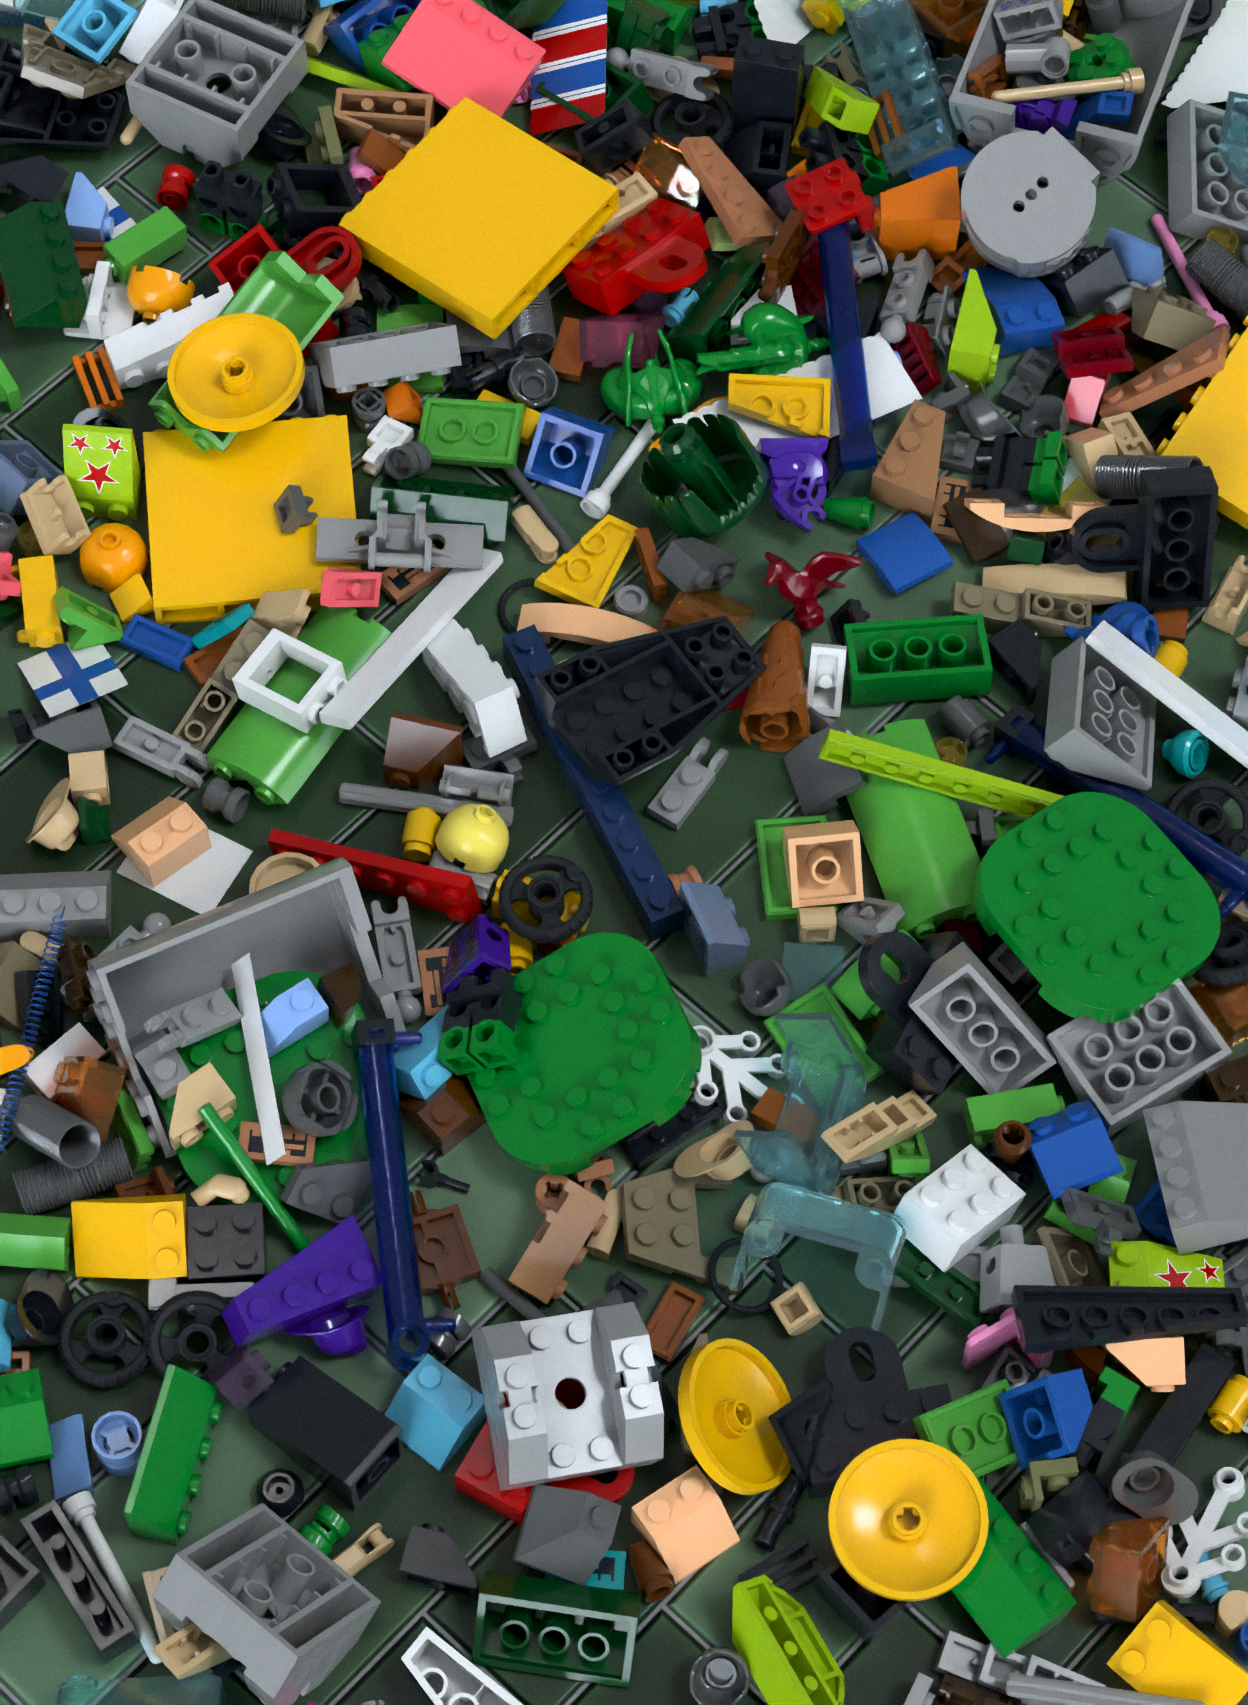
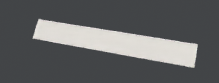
M247 953L233 963L231 967L239 1012L243 1016L241 1024L265 1159L268 1166L285 1155L286 1152L250 953Z

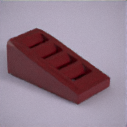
M908 322L905 324L906 335L902 341L889 344L893 352L897 351L899 353L903 368L920 395L924 397L942 383V378L927 327ZM927 372L928 375L920 380V377Z

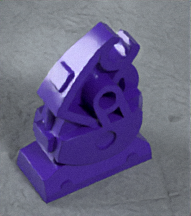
M1044 98L1010 102L1008 104L1016 105L1015 127L1045 134L1053 126L1064 136L1077 101L1063 99L1055 105L1051 99Z
M760 438L755 448L764 462L767 463L768 481L772 492L770 501L782 517L799 529L809 533L814 525L807 521V515H815L819 523L826 517L824 510L820 506L825 500L827 492L828 472L823 455L827 450L828 438ZM813 489H817L815 499L811 496Z

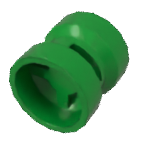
M322 1504L314 1512L315 1518L310 1524H303L297 1532L328 1556L333 1551L332 1545L337 1540L344 1539L351 1531V1528L335 1510L326 1504Z

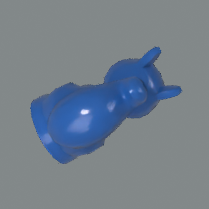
M1120 602L1099 615H1091V626L1081 629L1071 626L1064 628V633L1072 639L1073 643L1081 636L1087 639L1090 633L1105 620L1152 658L1155 657L1158 650L1159 627L1157 620L1142 604L1136 602Z

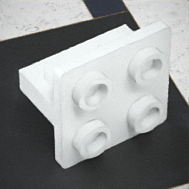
M97 261L95 273H90L88 279H82L87 304L80 327L63 328L65 336L105 340L133 327L136 311L128 301L127 285L124 286L120 282H114L111 262Z

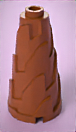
M781 620L769 628L766 642L760 654V659L767 668L750 685L739 723L742 738L749 745H752V739L760 742L759 750L768 752L791 751L802 742L803 738H809L811 729L810 715L808 713L807 684L804 679L801 631L791 621Z

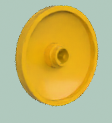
M235 313L211 319L187 334L172 354L168 366L167 381L176 407L189 421L212 431L240 432L257 428L272 421L294 402L303 385L305 362L296 337L286 326L267 316L253 313Z
M723 1338L699 1347L685 1362L678 1386L680 1420L686 1440L695 1458L715 1482L725 1489L740 1495H755L773 1489L784 1481L792 1469V1465L768 1419L770 1415L791 1402L788 1390L779 1373L761 1352L750 1344L737 1339Z
M890 1440L872 1446L850 1462L840 1475L833 1489L829 1504V1536L841 1565L861 1586L874 1594L892 1600H927L953 1589L975 1567L984 1549L988 1534L987 1502L974 1473L951 1451L924 1440Z

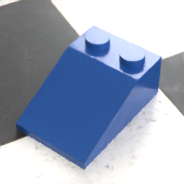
M994 266L972 268L978 273L997 329L995 344L1001 345L999 355L1028 351L1030 347L1035 349L1053 347L1051 333L1063 331L1066 324L1055 297L1038 277L1017 278L1013 273L1003 271ZM969 269L963 270L962 272L965 284L967 282Z

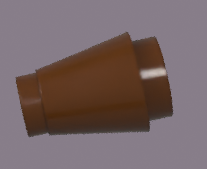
M1010 1120L1003 1122L995 1130L994 1142L998 1159L1004 1165L1011 1166L1016 1164L1031 1145V1133L1023 1123Z
M638 1541L628 1547L626 1553L629 1557L637 1593L642 1594V1597L648 1603L660 1601L670 1595L674 1590L672 1584L674 1577L649 1546L648 1542Z

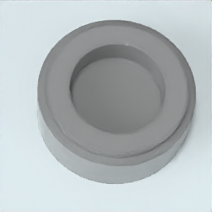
M623 586L614 595V610L618 614L638 620L648 610V595L639 586Z

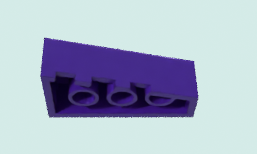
M354 1214L246 1289L229 1303L223 1310L222 1316L237 1348L370 1298L385 1283Z

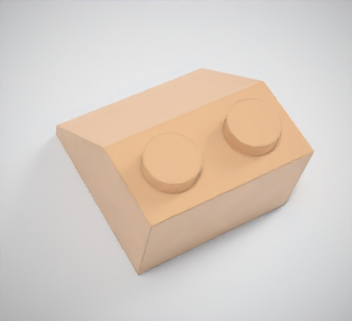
M170 796L111 835L112 840L153 887L212 848L206 824L186 802Z
M853 820L782 827L784 863L792 908L864 901L860 831Z
M1180 1335L1099 1345L1130 1375L1145 1384V1387L1151 1388L1152 1392L1175 1391V1385L1186 1384L1184 1337Z
M697 1465L631 1508L632 1524L673 1575L675 1585L740 1542L720 1497Z

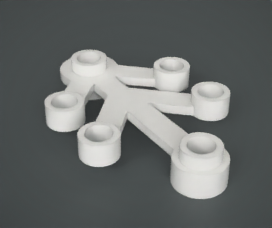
M693 1026L700 1043L704 1047V1049H701L700 1073L696 1072L698 1085L694 1091L695 1100L700 1105L708 1106L715 1101L718 1095V1087L712 1082L710 1063H712L721 1070L727 1104V1109L723 1114L724 1123L729 1125L732 1122L739 1121L733 1119L730 1112H736L740 1115V1120H746L748 1112L742 1104L740 1086L757 1100H760L768 1087L751 1074L767 1073L773 1079H781L789 1069L790 1063L788 1059L782 1054H773L770 1057L731 1059L722 1051L737 1049L743 1056H752L760 1046L759 1036L752 1031H745L741 1035H715L706 1026ZM743 1040L751 1041L754 1047L745 1046ZM772 1063H779L783 1070L775 1069ZM701 1089L709 1090L712 1096H704L701 1093ZM784 1094L792 1098L793 1100L797 1101L801 1105H803L802 1101L797 1096L793 1094Z
M1233 1467L1221 1468L1214 1475V1494L1198 1526L1193 1516L1179 1523L1188 1544L1182 1558L1172 1541V1525L1163 1526L1151 1522L1148 1525L1150 1538L1154 1543L1158 1544L1166 1563V1567L1161 1574L1162 1585L1169 1594L1176 1598H1189L1199 1589L1201 1580L1226 1571H1239L1246 1564V1555L1243 1547L1230 1543L1244 1538L1248 1539V1529L1243 1527L1248 1522V1512L1239 1515L1237 1523L1215 1531L1227 1504L1240 1500L1245 1493L1244 1477L1239 1470ZM1226 1479H1234V1480H1235L1234 1482H1232V1483H1230V1484H1226V1483H1223V1482H1222L1223 1480H1226ZM1159 1527L1167 1529L1163 1534L1154 1532ZM1226 1545L1222 1549L1220 1557L1199 1563L1204 1552ZM1232 1554H1237L1240 1556V1558L1236 1561H1230L1227 1559V1557ZM1179 1574H1186V1575H1188V1576H1187L1185 1579H1183V1580H1178V1579L1174 1578L1175 1576H1177V1575H1179Z

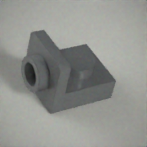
M953 371L946 374L944 392L937 394L930 401L931 406L946 412L944 425L961 416L959 410L970 400L971 390L968 384L963 379H959Z

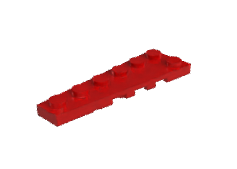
M273 828L267 839L273 855L283 852L301 853L313 858L320 865L343 857L352 866L359 886L396 898L404 896L409 902L446 913L455 922L466 923L467 920L470 921L473 915L484 913L471 876Z

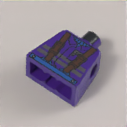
M486 914L473 915L470 919V925L450 946L442 993L447 995L449 992L457 991L461 977L469 975L478 976L487 984L489 983L491 970L505 968L510 972L511 956L508 931L492 923V919Z

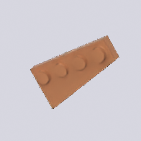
M709 136L684 137L678 148L735 246H748L765 242L773 243L777 225L781 221L780 218Z
M1223 324L1124 384L1109 389L1103 395L1099 414L1102 418L1129 411L1132 412L1223 370L1228 351L1227 345L1229 344L1231 334Z

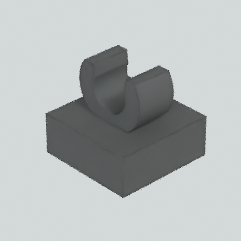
M957 431L956 435L947 433L939 468L972 475L980 440L971 439V434Z
M288 485L273 505L282 533L294 534L301 524L311 525L318 517L317 513L308 512L313 499L309 496H303L301 486Z
M992 808L977 809L976 822H965L974 845L978 844L980 857H984L991 845L997 840Z

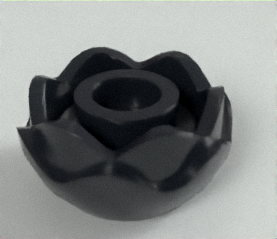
M283 1468L273 1469L265 1473L258 1481L255 1490L258 1505L261 1503L265 1504L279 1517H286L302 1504L305 1496L303 1484L299 1476L293 1471ZM277 1489H282L283 1493L277 1494L276 1491Z

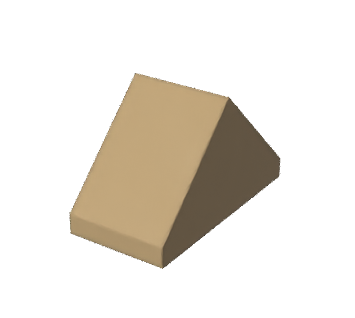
M1090 427L1066 436L1064 440L1070 457L1092 492L1095 493L1093 475L1096 462L1103 455H1118L1112 432Z

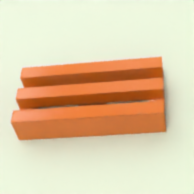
M104 347L98 348V353L92 354L91 351L85 352V357L79 358L78 355L72 356L73 365L89 407H100L109 411L125 407L123 396ZM98 362L102 364L115 400H109L96 366ZM89 366L103 404H96L83 367Z

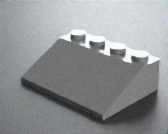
M1189 99L1167 116L1169 230L1195 239L1215 238L1217 240L1248 241V118Z
M1081 636L1052 658L1044 751L1047 752L1051 759L1060 762L1071 771L1147 791L1152 787L1157 698L1087 645L1086 639Z
M1179 981L1145 1004L1137 1014L1128 1019L1114 1023H1097V1018L1080 1015L1077 1019H1073L1046 1036L1078 1101L1084 1102L1090 1099L1109 1137L1144 1116L1142 1110L1163 1105L1201 1082L1207 1069L1227 1063L1232 1054L1230 1047L1182 981Z
M1175 1101L1142 1110L1170 1228L1179 1255L1248 1238V1103Z

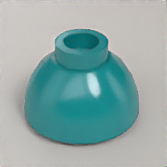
M1197 729L1185 730L1177 734L1173 739H1167L1163 744V758L1169 760L1174 770L1182 776L1195 778L1203 771L1207 763L1209 754L1208 739Z

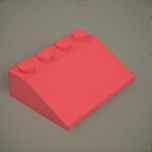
M422 0L383 58L381 65L424 94H434V100L448 110L452 106L457 105L466 96L503 118L539 69L547 50L473 0Z

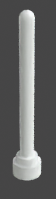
M651 419L646 421L600 488L588 491L581 501L580 506L588 516L600 520L610 509L611 494L656 432L652 428Z
M90 1491L79 1492L64 1501L61 1507L69 1521H74L76 1526H81L119 1602L135 1627L149 1660L154 1664H160L162 1661L153 1652L154 1647L159 1642L94 1518L97 1515L95 1511L97 1504Z

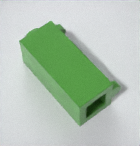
M164 206L103 245V261L111 262L114 281L121 282L126 286L130 270L133 266H137V271L143 272L144 265L156 267L187 247V226L167 206Z
M1053 1083L966 1098L963 1116L970 1144L977 1150L983 1149L984 1144L988 1142L994 1143L995 1130L1003 1122L1015 1120L1028 1125L1036 1118L1047 1117L1064 1110L1065 1104L1061 1095L1056 1096Z
M0 1213V1266L60 1271L69 1270L70 1254L72 1251L71 1218Z

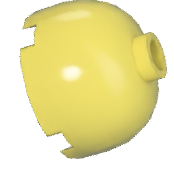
M465 804L458 806L446 815L439 827L435 843L440 853L451 863L456 858L466 863L463 868L465 870L488 873L495 871L503 861L509 844V831L504 820L490 806L484 804Z

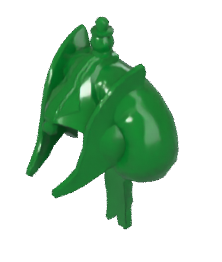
M761 302L753 305L743 313L740 327L726 332L727 336L743 332L747 340L752 344L740 348H731L729 351L698 353L696 355V363H701L702 365L696 371V375L699 376L713 371L725 372L728 370H739L744 374L776 376L786 374L790 369L801 368L803 364L807 363L811 351L826 350L827 346L832 345V340L825 339V337L807 338L803 324L811 321L814 317L813 315L796 316L780 304Z
M658 329L657 333L668 359V368H661L659 366L657 351L653 344V332H649L644 338L641 335L634 336V333H630L625 347L623 365L616 366L606 372L600 384L601 396L604 404L610 411L626 419V427L631 425L632 420L651 419L653 430L661 434L663 429H665L664 417L680 413L685 415L699 398L703 384L702 375H696L698 367L690 360L674 358L670 345L661 329ZM633 343L637 356L636 364L638 366V372L636 373L631 371V351Z

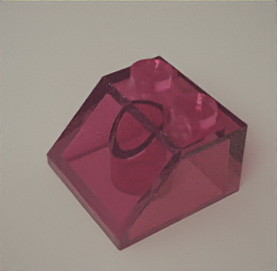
M601 313L580 320V361H592V367H610L612 362H623L629 334L634 333L631 368H642L644 362L655 358L660 341L657 330L661 329L663 331L665 314L616 313L614 316H609Z

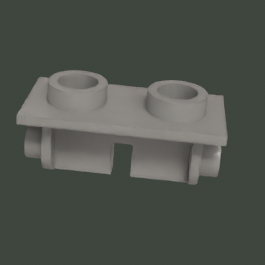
M945 285L943 294L933 293L928 298L924 321L925 323L934 324L922 325L927 327L933 351L941 350L945 359L949 358L955 332V322L960 311V302L958 298L954 297L948 285Z
M444 764L443 779L440 780L439 793L446 798L452 797L495 803L499 806H511L515 774Z

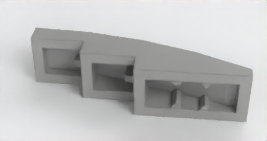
M951 1630L945 1634L934 1667V1671L944 1675L946 1672L1007 1695L1005 1685L1009 1673L1106 1686L1033 1654L1025 1657L1014 1652L1003 1659L991 1642L988 1645H984ZM1013 1697L1021 1700V1703L1026 1705H1065Z

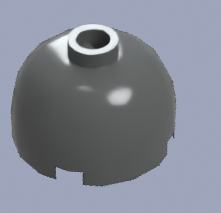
M330 1060L308 1063L294 1071L286 1081L281 1097L283 1112L288 1122L299 1132L311 1137L335 1135L339 1131H344L350 1127L356 1116L358 1104L357 1092L352 1093L349 1081H353L350 1074L340 1064Z

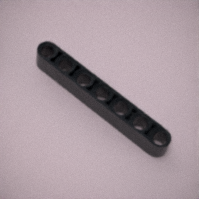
M1203 1342L1185 1369L1186 1384L1175 1385V1391L1169 1394L1132 1453L1139 1450H1150L1161 1455L1168 1464L1173 1466L1204 1418L1211 1403L1230 1377L1237 1362L1206 1342ZM1111 1486L1108 1489L1110 1496L1097 1543L1076 1561L1100 1578L1141 1517L1115 1499Z

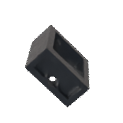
M277 162L266 182L267 193L272 198L277 217L281 220L286 234L309 235L322 227H339L338 224L347 212H351L362 201L348 165ZM296 190L326 191L332 206L302 205Z

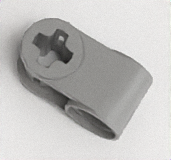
M849 219L850 227L841 228V235L845 240L849 241L857 257V260L853 261L852 265L862 278L855 285L862 283V279L877 274L881 276L887 275L888 266L885 255L878 246L872 231L869 230L862 233L855 219Z

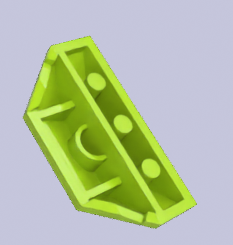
M765 1574L737 1583L733 1587L732 1642L749 1667V1672L768 1705H844V1675L804 1606L786 1591L773 1585V1581Z

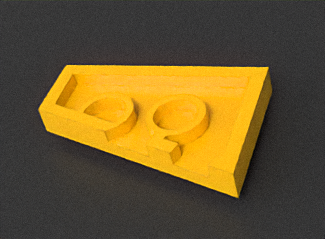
M729 373L727 410L809 438H828L829 443L831 378Z
M607 514L580 539V542L574 548L556 560V564L535 579L534 587L571 604L599 609L635 540V529L639 528Z

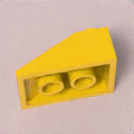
M186 1194L71 1201L76 1277L125 1279L188 1277Z
M1164 1599L1155 1603L1106 1663L1138 1692L1202 1701L1206 1705H1237L1248 1692V1672Z

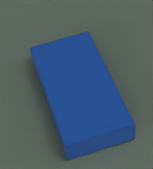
M136 613L124 630L123 637L118 640L120 647L180 673L185 666L183 659L193 654L196 649L192 642L193 638Z

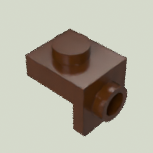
M162 1165L154 1167L149 1175L114 1185L111 1190L114 1198L171 1195L176 1193L174 1182L169 1175L165 1174Z

